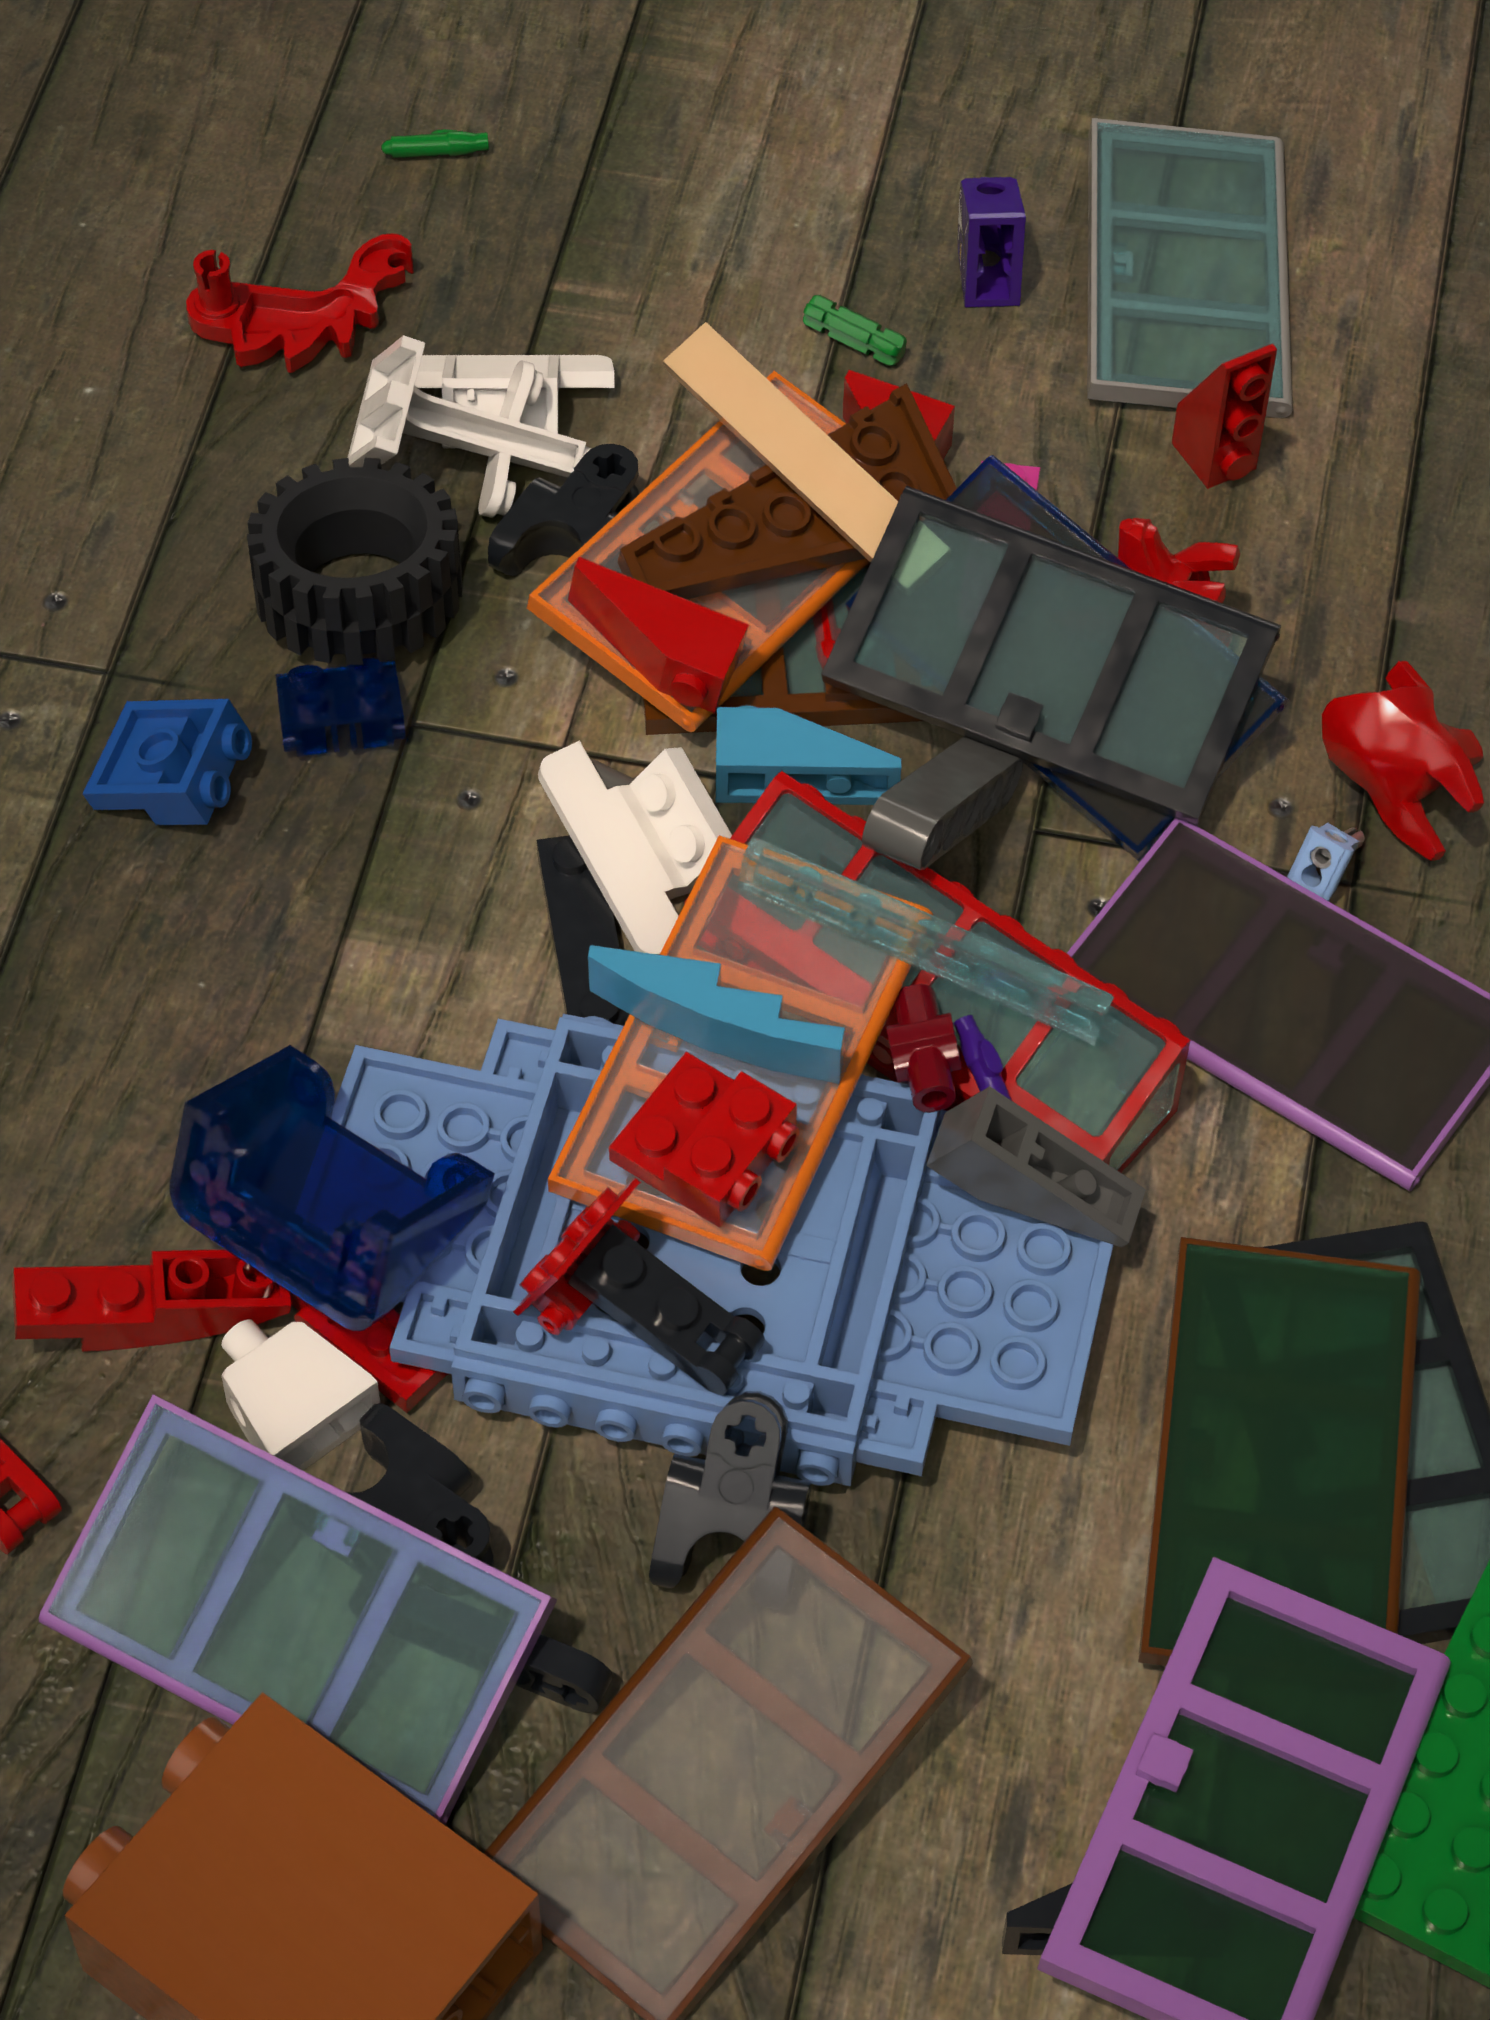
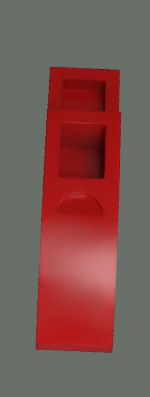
M283 1249L152 1251L150 1265L14 1267L12 1287L15 1340L81 1338L82 1352L122 1350L185 1342L224 1334L237 1323L247 1319L253 1320L256 1324L266 1322L288 1314L291 1310L289 1275L281 1273L279 1267V1260Z

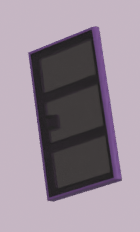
M1178 818L1171 822L1067 952L1079 967L1103 983L1116 985L1125 992L1132 1002L1153 1016L1165 1018L1176 1025L1181 1033L1191 1040L1187 1060L1409 1192L1420 1182L1424 1173L1490 1084V993L1198 826Z

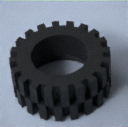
M349 458L332 460L333 470L321 472L316 463L302 468L303 480L296 482L287 475L276 483L277 496L265 492L257 501L259 513L251 512L248 520L249 534H247L257 613L261 623L267 622L268 633L276 641L286 636L288 650L300 656L308 647H312L314 649L315 661L331 663L334 654H345L347 665H363V654L377 653L379 662L395 659L394 648L404 645L412 653L424 647V632L437 638L446 629L445 616L455 618L459 610V597H462L463 593L457 515L455 508L451 509V498L444 488L435 492L434 479L425 473L412 480L410 466L395 462L390 471L382 470L381 459L365 458L363 467H349ZM351 554H376L400 562L399 565L389 570L362 577H330L313 572L317 567L332 559Z

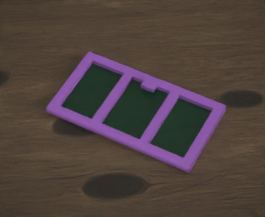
M1213 1557L1042 1953L1037 1970L1149 2020H1314L1451 1664L1450 1659L1439 1651Z

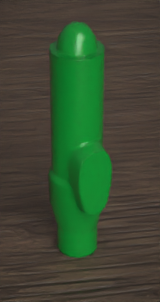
M441 129L435 130L431 134L391 136L390 140H386L381 145V150L393 158L466 155L476 151H489L488 132L472 133Z

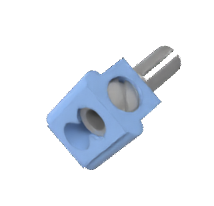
M1329 823L1319 828L1311 826L1287 878L1330 901L1354 851L1362 846L1361 843L1364 842L1363 832L1361 830L1356 832L1357 828H1350L1343 832ZM1316 866L1319 867V868H1322V869H1320V870H1321V876L1318 874V872H1317V870H1316Z

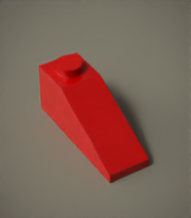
M579 557L574 567L568 601L658 691L672 696L683 705L699 707L715 714L740 660L749 624Z

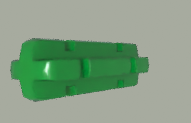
M814 295L810 302L806 304L803 311V322L806 326L820 333H825L827 329L829 330L827 336L865 355H869L872 351L874 352L873 358L889 367L896 366L900 359L903 358L907 339L904 335L889 328H885L883 332L880 330L881 324L844 306H840L839 310L835 309L837 303L822 295Z

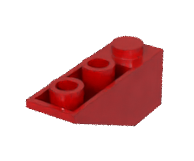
M1273 343L1222 363L1177 404L1172 444L1207 489L1229 480L1241 479L1249 472L1257 469L1277 348Z

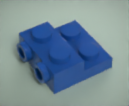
M229 699L127 701L83 791V796L93 810L145 809L155 825H207L215 807H224L229 801L231 793L229 776L237 760L247 759L251 752L252 737L250 730Z

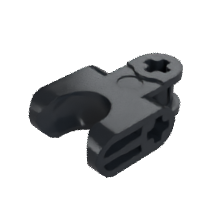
M602 444L590 449L574 467V471L561 487L540 477L534 479L494 528L489 538V566L506 575L517 576L522 573L531 561L542 556L553 554L570 558L639 495V491L635 486L639 476L638 459L634 453L621 445ZM618 555L606 567L622 573L617 563Z
M746 1391L734 1396L715 1417L710 1431L706 1460L674 1454L666 1479L650 1564L649 1578L653 1585L665 1588L675 1587L688 1571L696 1541L704 1535L714 1532H727L745 1541L773 1507L786 1512L789 1517L805 1528L812 1482L779 1476L788 1433V1418L783 1406L774 1397L761 1391ZM747 1415L756 1418V1430L766 1433V1435H761L754 1445L744 1443V1432L734 1428ZM780 1550L759 1573L754 1587L755 1599L759 1605L765 1609L782 1612L792 1595L798 1566L797 1563Z
M382 1403L374 1404L359 1419L365 1450L373 1460L386 1469V1473L373 1487L362 1492L347 1493L493 1567L494 1556L490 1547L491 1533L487 1518L478 1508L470 1505L460 1497L473 1482L472 1475L466 1465L446 1446L389 1406ZM288 1496L286 1505L294 1524L313 1539L325 1513ZM366 1534L353 1559L333 1551L318 1542L363 1576L369 1570L385 1571L395 1549ZM422 1564L418 1572L420 1578L447 1595L465 1596L477 1592Z

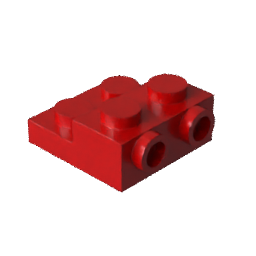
M686 1051L609 1146V1160L720 1228L734 1209L742 1212L751 1204L761 1186V1175L773 1160L778 1163L782 1162L794 1148L800 1134V1128L796 1126L797 1104L742 1071L733 1080Z

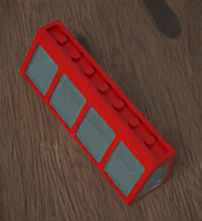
M783 771L779 772L730 839L928 908L933 913L934 918L902 988L919 983L932 987L936 993L940 1015L951 1013L953 1023L961 1017L973 1015L979 1030L993 1044L1003 1064L1001 1076L1012 1101L1122 1173L1177 1112L1191 1040L1185 1037L1171 1021L1155 1017L1132 1002L1125 992L1116 985L1103 983L1079 967L1066 952L1050 948L1027 933L1024 927L1014 918L1008 915H1000L977 900L964 885L955 881H948L929 867L925 870H919L863 847L862 835L866 824L865 820L858 816H850L825 800L824 796L812 785L807 783L801 784ZM733 877L698 948L714 958L863 1010L897 934ZM893 1005L867 1064L892 1081L898 1082L887 1034V1026L898 1024ZM955 1027L962 1070L951 1072L956 1098L954 1103L945 1111H949L980 1092L973 1074L967 1067L962 1055L960 1040ZM847 1035L844 1037V1048L850 1038Z

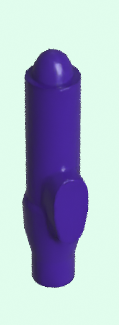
M973 1015L959 1018L953 1024L959 1036L962 1055L967 1067L973 1074L979 1091L981 1092L990 1086L1012 1101L1001 1076L1003 1064L993 1044L979 1030Z

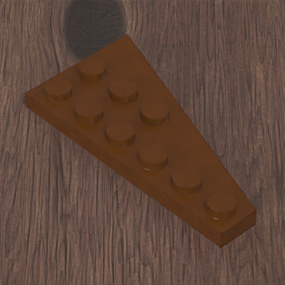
M907 383L892 391L887 401L871 410L868 406L850 415L847 424L828 434L838 446L897 501H899L905 487L909 486L966 507ZM764 465L750 473L749 480L729 492L724 488L708 497L706 505L684 518L676 516L620 548L617 563L624 575L684 599H691L865 559V557L768 465ZM920 516L919 521L940 541L968 535L965 532Z

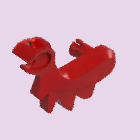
M394 233L382 234L372 238L354 253L347 274L335 287L323 291H306L231 282L229 257L225 253L220 252L218 256L220 268H218L216 250L203 251L193 261L197 288L191 291L186 300L188 324L192 331L201 338L233 344L236 365L241 367L259 364L274 356L280 349H284L286 370L289 373H293L311 362L330 340L337 344L341 357H350L355 342L356 324L370 329L378 326L379 314L376 294L384 289L394 288L405 283V270L411 274L414 273L412 244L404 236Z

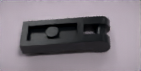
M613 1224L574 1271L568 1282L569 1285L703 1387L719 1395L727 1393L737 1380L738 1373L736 1368L742 1360L752 1359L765 1343L763 1333L752 1322L730 1314ZM704 1332L720 1343L714 1352L706 1351L696 1343Z

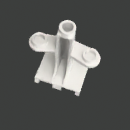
M403 335L372 360L347 458H349V467H363L365 458L381 459L382 465L397 455L402 433L489 456L478 511L480 515L493 518L496 514L505 516L514 500L516 483L507 480L510 462L569 477L577 463L592 448L586 447V442L520 422L525 404L530 406L535 404L543 384V373L536 371L533 363L522 360L518 362L510 378L500 416L437 398L419 390L415 386L425 343Z

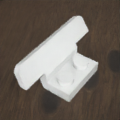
M422 355L415 386L417 388H442V399L500 416L509 381L516 365L521 360L533 363L535 370L543 373V384L533 406L525 404L520 422L558 434L559 388H614V367L612 360L602 355ZM442 444L443 448H456Z
M579 740L546 756L541 763L538 779L633 950L660 955L679 917L670 899L691 892L718 836L730 839L732 834L682 747L664 749L629 785L615 786L607 790Z

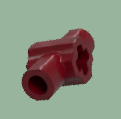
M919 983L901 988L894 1003L898 1024L887 1026L888 1040L898 1083L909 1081L912 1102L916 1109L928 1113L945 1110L954 1103L956 1098L951 1072L962 1070L951 1013L940 1015L936 993L929 985Z

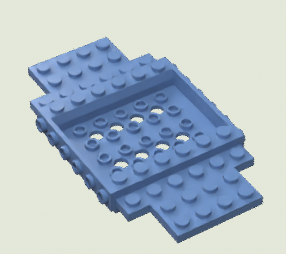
M563 1014L559 1018L556 1030L498 1018L481 1071L355 1045L279 1260L280 1272L289 1275V1278L404 1302L390 1345L391 1361L452 1374L454 1400L464 1402L470 1408L484 1413H496L500 1410L530 1416L535 1422L548 1427L558 1428L571 1425L594 1430L604 1438L612 1441L627 1442L635 1439L662 1445L674 1454L696 1456L699 1453L707 1454L711 1427L715 1417L734 1396L746 1391H761L774 1397L783 1406L788 1418V1433L780 1471L796 1474L803 1481L812 1482V1484L820 1486L832 1483L851 1486L857 1462L922 1476L936 1417L1070 1446L1114 1245L978 1200L927 1167L926 1165L944 1114L947 1111L940 1110L928 1113L916 1109L912 1102L909 1081L898 1083L861 1074L778 1254L775 1264L780 1269V1275L771 1284L758 1286L746 1281L741 1274L744 1263L630 1222L640 1233L647 1237L650 1243L647 1251L733 1316L748 1314L755 1316L763 1323L765 1327L763 1333L765 1343L752 1359L742 1360L736 1368L738 1373L737 1380L727 1393L719 1395L703 1387L609 1314L598 1310L594 1303L580 1317L572 1330L563 1329L559 1335L549 1333L539 1324L537 1318L541 1312L532 1304L519 1316L513 1312L528 1294L519 1284L546 1254L549 1255L562 1240L560 1236L586 1207H589L549 1192L548 1177L624 1026L613 1024L604 1018L596 1016L583 1018ZM687 1041L682 1044L677 1055L649 1046L639 1066L667 1076L687 1051L733 1080L742 1071L796 1103V1124L807 1128L829 1083L827 1081L771 1071L705 1050ZM629 1094L625 1095L587 1174L622 1187H626L636 1178V1176L609 1160V1146L646 1102L645 1100ZM771 1162L761 1175V1186L751 1204L742 1212L734 1209L723 1224L758 1236L762 1224L759 1222L756 1214L763 1205L774 1201L786 1173L779 1171ZM665 1194L658 1198L660 1201L693 1212ZM614 1215L611 1217L616 1223L619 1220H625ZM705 1332L696 1342L706 1351L712 1352L720 1345L719 1342ZM747 1415L734 1428L744 1432V1443L754 1445L761 1435H766V1433L755 1429L756 1418Z

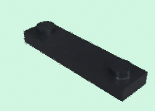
M570 835L536 840L537 856L565 1014L583 1018L588 1016L601 1017L613 1024L624 1026L630 1014L591 992L589 987L588 953L590 945L620 949L613 912Z

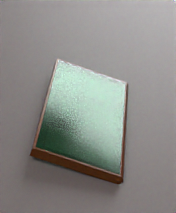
M1181 1237L1176 1265L1139 1663L1167 1665L1213 1557L1398 1634L1421 1278L1419 1270L1406 1266ZM1227 1598L1197 1668V1671L1379 1696L1391 1695L1395 1691L1396 1668L1231 1598Z

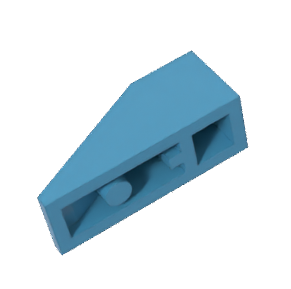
M748 705L717 707L716 803H756L773 778L781 771L801 784L807 783L812 785L824 796L825 800L831 804L874 805L885 791L901 781V758L780 708H757Z

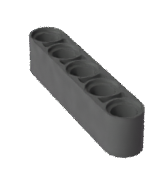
M967 737L961 738L885 791L877 799L864 827L862 835L863 847L919 870H925L1005 808L1020 780L1023 770V759Z

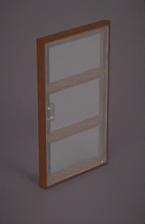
M773 1507L486 1849L484 1854L539 1894L542 1935L642 2020H685L973 1665L972 1658L789 1517L786 1512Z

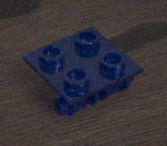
M364 658L363 665H348L322 669L316 665H302L291 669L288 673L275 674L284 752L297 751V757L328 753L325 726L331 727L334 753L340 752L337 725L349 724L352 751L358 750L355 723L361 722L364 749L394 746L395 739L406 738L404 713L395 661L379 662L378 659Z

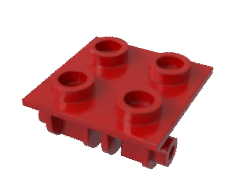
M637 1178L632 1180L618 1194L607 1187L589 1207H586L560 1236L562 1240L549 1255L546 1254L519 1284L528 1294L513 1311L517 1316L532 1304L541 1312L537 1318L539 1324L549 1333L559 1335L563 1329L572 1330L575 1327L577 1321L593 1302L568 1284L574 1271L612 1224L637 1242L640 1238L639 1231L630 1222L619 1220L616 1223L611 1219L614 1213L641 1183Z

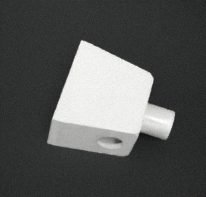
M247 1319L233 1326L222 1340V1348L235 1361L221 1375L226 1402L249 1443L302 1470L308 1468L361 1429L359 1419L374 1404L380 1403L377 1380L303 1322H291L268 1338L253 1320Z

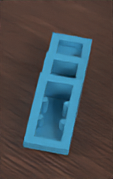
M590 945L588 953L590 991L642 1022L705 1050L771 1071L840 1083L844 1058L845 1027L782 1019L783 995L721 987V963Z

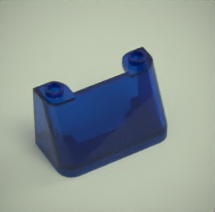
M289 1045L185 1102L170 1179V1197L177 1213L188 1225L338 1324L352 1331H363L387 1316L481 1213L488 1202L495 1173L465 1155L448 1153L432 1163L427 1179L332 1120L335 1090L330 1075L315 1060Z

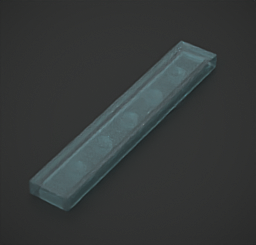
M753 837L743 854L737 888L1086 1043L1095 1045L1113 1002L1114 996L759 838Z

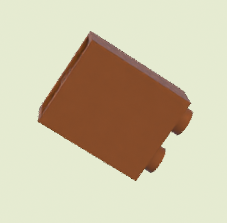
M263 1692L231 1728L217 1717L207 1718L193 1728L178 1745L164 1770L162 1788L171 1794L170 1797L134 1837L120 1826H113L97 1836L73 1865L63 1888L64 1899L73 1905L64 1916L83 1971L146 2020H486L543 1950L539 1894Z

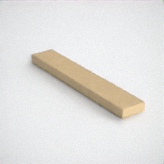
M705 322L663 360L665 369L871 563L898 501ZM918 521L891 582L906 597L910 598L952 559L951 550Z

